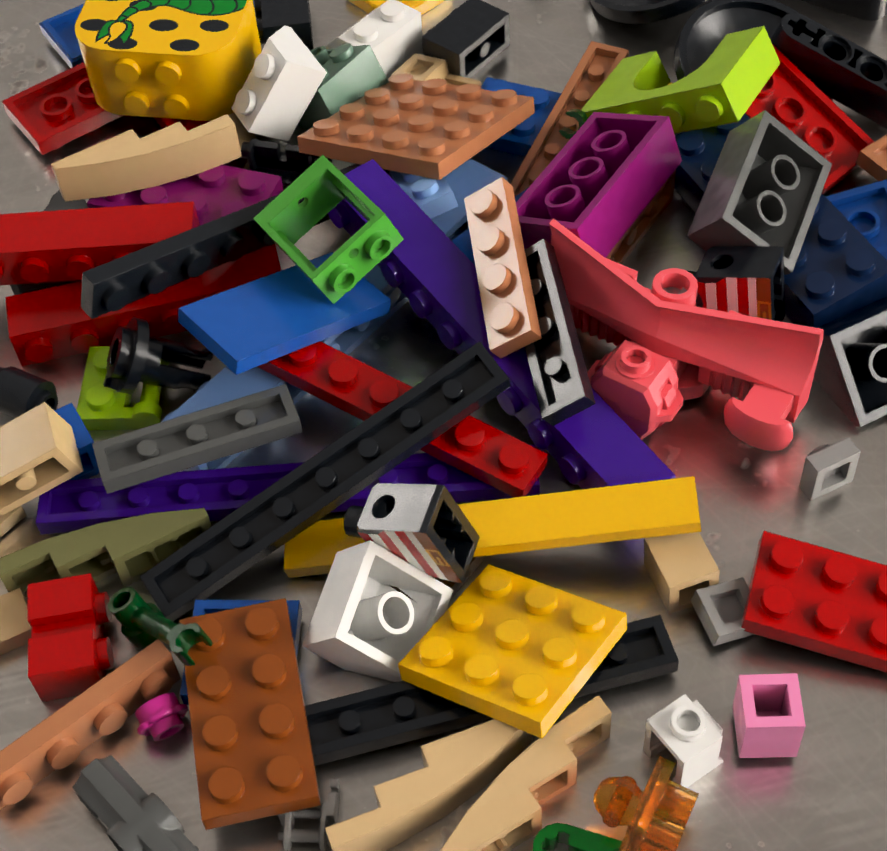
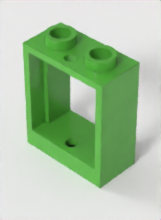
M324 155L319 157L253 218L273 242L333 304L353 289L357 282L404 240L386 214ZM304 198L303 202L298 204L300 199ZM345 198L368 222L316 268L294 244Z

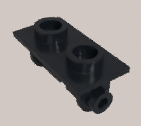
M252 138L250 142L244 141L241 146L242 158L248 159L244 169L281 176L283 186H289L319 158V156L299 153L298 145L287 144L284 153L281 152L279 143L260 141Z

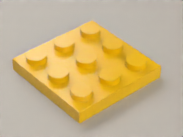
M488 564L398 663L400 677L405 682L542 739L627 630V617L625 612Z

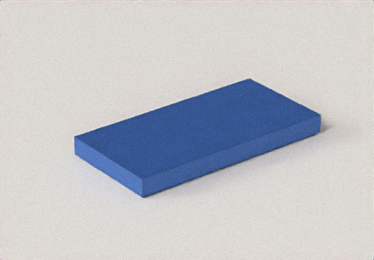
M333 252L309 261L318 268ZM295 265L182 306L178 310V322L237 375L386 315L390 312L391 299L363 277L353 289L333 304Z

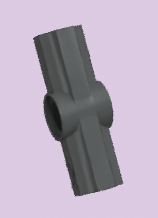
M112 755L103 759L96 758L80 771V776L72 788L96 819L98 818L106 827V834L118 851H199L198 847L194 846L184 835V828L165 803L154 793L147 795Z

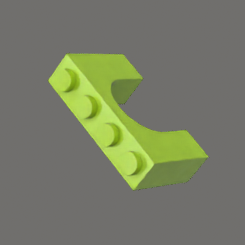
M765 26L727 34L711 56L698 69L672 84H669L671 80L657 51L623 58L581 110L588 118L593 112L669 116L674 134L740 121L780 65V61Z

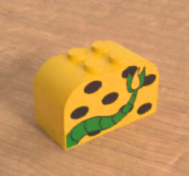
M86 0L75 23L76 38L94 98L101 108L118 115L212 121L223 115L234 113L231 108L235 102L236 95L242 89L254 67L256 57L262 51L253 0Z

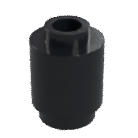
M13 366L7 368L0 367V412L16 418L44 402L54 411L57 409L58 397L56 387L52 382Z

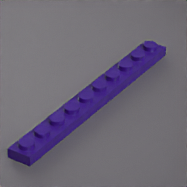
M417 453L411 455L331 512L347 511L352 505L364 507L372 487L377 483L444 485L456 503L514 497L427 453ZM304 462L175 472L109 494L106 493L101 478L67 480L39 496L36 525L41 535L68 533L98 523L149 513L200 508L206 510L210 522L220 521ZM539 478L527 496L540 495Z

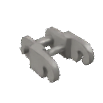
M339 778L330 779L331 792H328V802L322 803L321 810L302 809L278 815L281 826H284V831H278V840H283L285 851H290L293 842L319 843L320 850L326 851L329 840L325 828L337 824ZM295 818L320 819L319 830L294 829Z

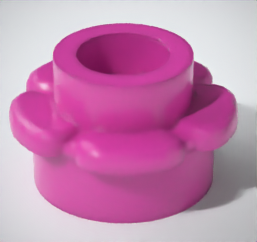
M173 692L165 693L149 700L135 712V716L140 724L137 728L138 734L144 736L152 735L156 742L175 735L185 726L182 719L188 711V706L180 704L176 694Z

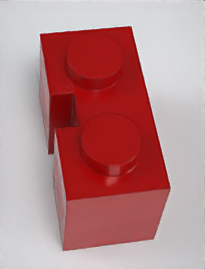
M91 573L27 584L28 622L31 626V638L28 639V678L42 702L76 697L104 678L106 670L114 668L112 644L109 637H104V624L111 623L112 613L108 610L110 600L107 592L99 593Z

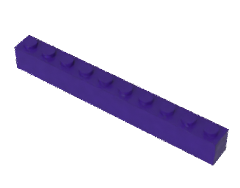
M374 159L344 174L386 214L404 238L386 258L377 264L387 283L391 287H398L409 299V303L416 315L422 319L426 318L434 326L440 340L448 349H455L460 355L479 341L507 375L511 384L508 389L496 396L500 406L507 414L515 415L527 428L531 440L538 448L546 449L559 463L561 472L570 483L578 484L582 489L676 478V475L593 388L592 392L596 404L554 426L543 420L525 347L501 359L489 349L475 265ZM345 198L328 213L333 224L339 229L344 228L351 237L368 222Z

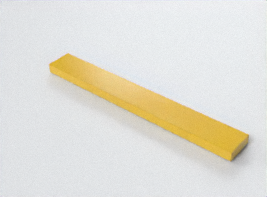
M695 476L457 504L480 537L473 557L702 532ZM344 518L317 521L285 543L284 572L288 578L329 574L338 551L364 543L365 541L362 538L350 537L345 533Z

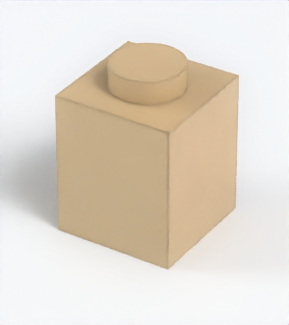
M699 532L644 538V565L669 614L693 607L691 598L697 589L719 584L720 570Z

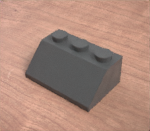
M764 110L729 131L686 237L705 251L711 247L728 246L784 247V275L790 274L794 270L832 164Z

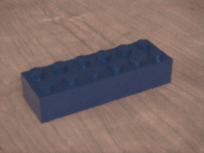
M746 114L742 116L739 122L681 132L675 136L682 162L676 168L674 189L695 212H697L729 131L749 120L750 118ZM822 193L792 273L784 275L785 315L793 324L818 328L887 297V260Z

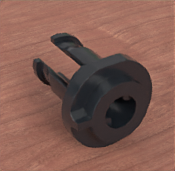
M133 317L126 327L119 326L113 335L107 358V373L103 385L125 394H132L139 382L170 389L187 388L196 393L203 383L210 381L211 375L163 365L160 362L165 361L202 370L206 360L211 361L214 355L207 348L200 351L189 347L185 343L150 336L148 321Z

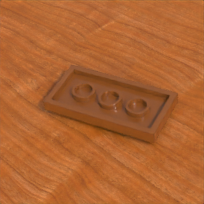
M286 598L180 619L179 623L184 625L189 623L198 624L213 643L212 646L206 645L204 642L193 645L189 649L188 655L195 662V665H184L201 818L205 829L209 830L320 806L321 801Z

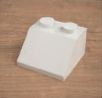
M387 0L326 44L325 47L326 49H332L346 43H350L352 46L370 45L388 79L412 55L423 52L421 12L398 0Z
M284 25L268 38L263 50L256 57L254 67L242 89L237 93L231 109L248 132L289 141L327 72L294 30Z
M371 540L338 551L302 647L346 671L393 682L403 681L400 677L398 663L447 611L453 589ZM391 586H394V587L399 588V589H400L401 591H403L406 595H404L403 593H401V592L395 590V589L392 588Z

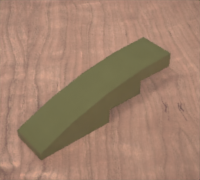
M204 508L149 513L98 523L42 540L0 557V578L8 592L20 588L25 598L27 597V584L91 573L95 583L117 573L125 588L140 581L142 574L205 532L212 525Z

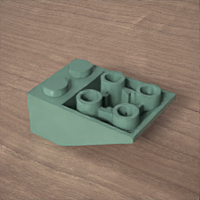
M346 43L337 48L326 49L325 46H320L310 51L327 73L298 126L309 130L316 121L327 119L339 112L341 106L362 98L366 91L389 83L370 45L352 46L350 43Z

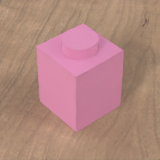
M797 673L739 675L732 706L739 758L797 757L806 727Z

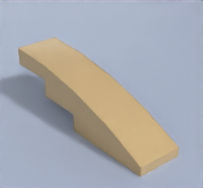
M226 114L189 131L185 129L180 121L142 138H139L134 130L131 129L51 163L61 195L66 202L113 196L156 187L205 172L238 159L242 155L235 123Z
M597 695L549 729L542 739L538 738L514 759L468 809L440 851H511L538 834L542 829L541 805L576 784L577 757L610 738L612 712L601 697Z
M493 719L422 745L421 752L424 768L374 786L378 805L377 809L325 828L331 851H387L449 815L491 783L533 742L532 734Z

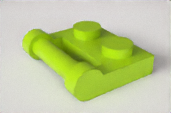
M90 346L76 410L87 430H138L161 423L162 408L159 406L162 387L143 383L140 402L136 403L134 407H130L132 394L117 392L103 385L107 373V358L110 346ZM165 361L160 362V364L169 365L170 363Z

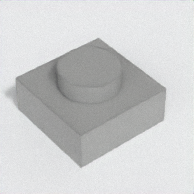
M849 437L833 445L824 444L815 448L805 459L799 487L812 501L852 482L861 451Z
M743 577L697 589L691 598L694 609L713 646L755 635L741 628L749 587Z

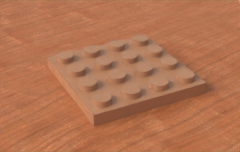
M396 74L389 78V83L366 91L362 98L341 106L339 112L327 119L316 121L312 128L297 136L299 153L319 157L324 155L329 159L360 165L374 159L382 169L440 180L535 113L534 97L517 95V92L511 89L490 91L481 89V86L478 84L458 86L447 84L444 79L419 81L413 80V75Z

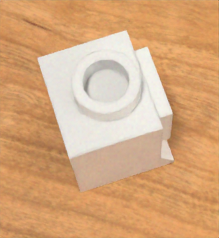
M684 694L646 720L643 751L650 759L665 748L671 752L678 761L672 785L680 793L723 763L719 756L723 729L697 700L692 702Z

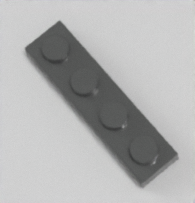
M286 384L102 440L93 443L92 446L106 493L109 494L290 437L303 431Z

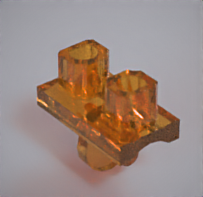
M659 756L643 792L637 786L636 781L629 776H623L622 778L609 777L602 780L594 793L593 802L596 810L603 817V822L612 828L618 827V825L628 826L618 851L677 850L684 833L680 830L684 831L699 793L669 780L676 763Z

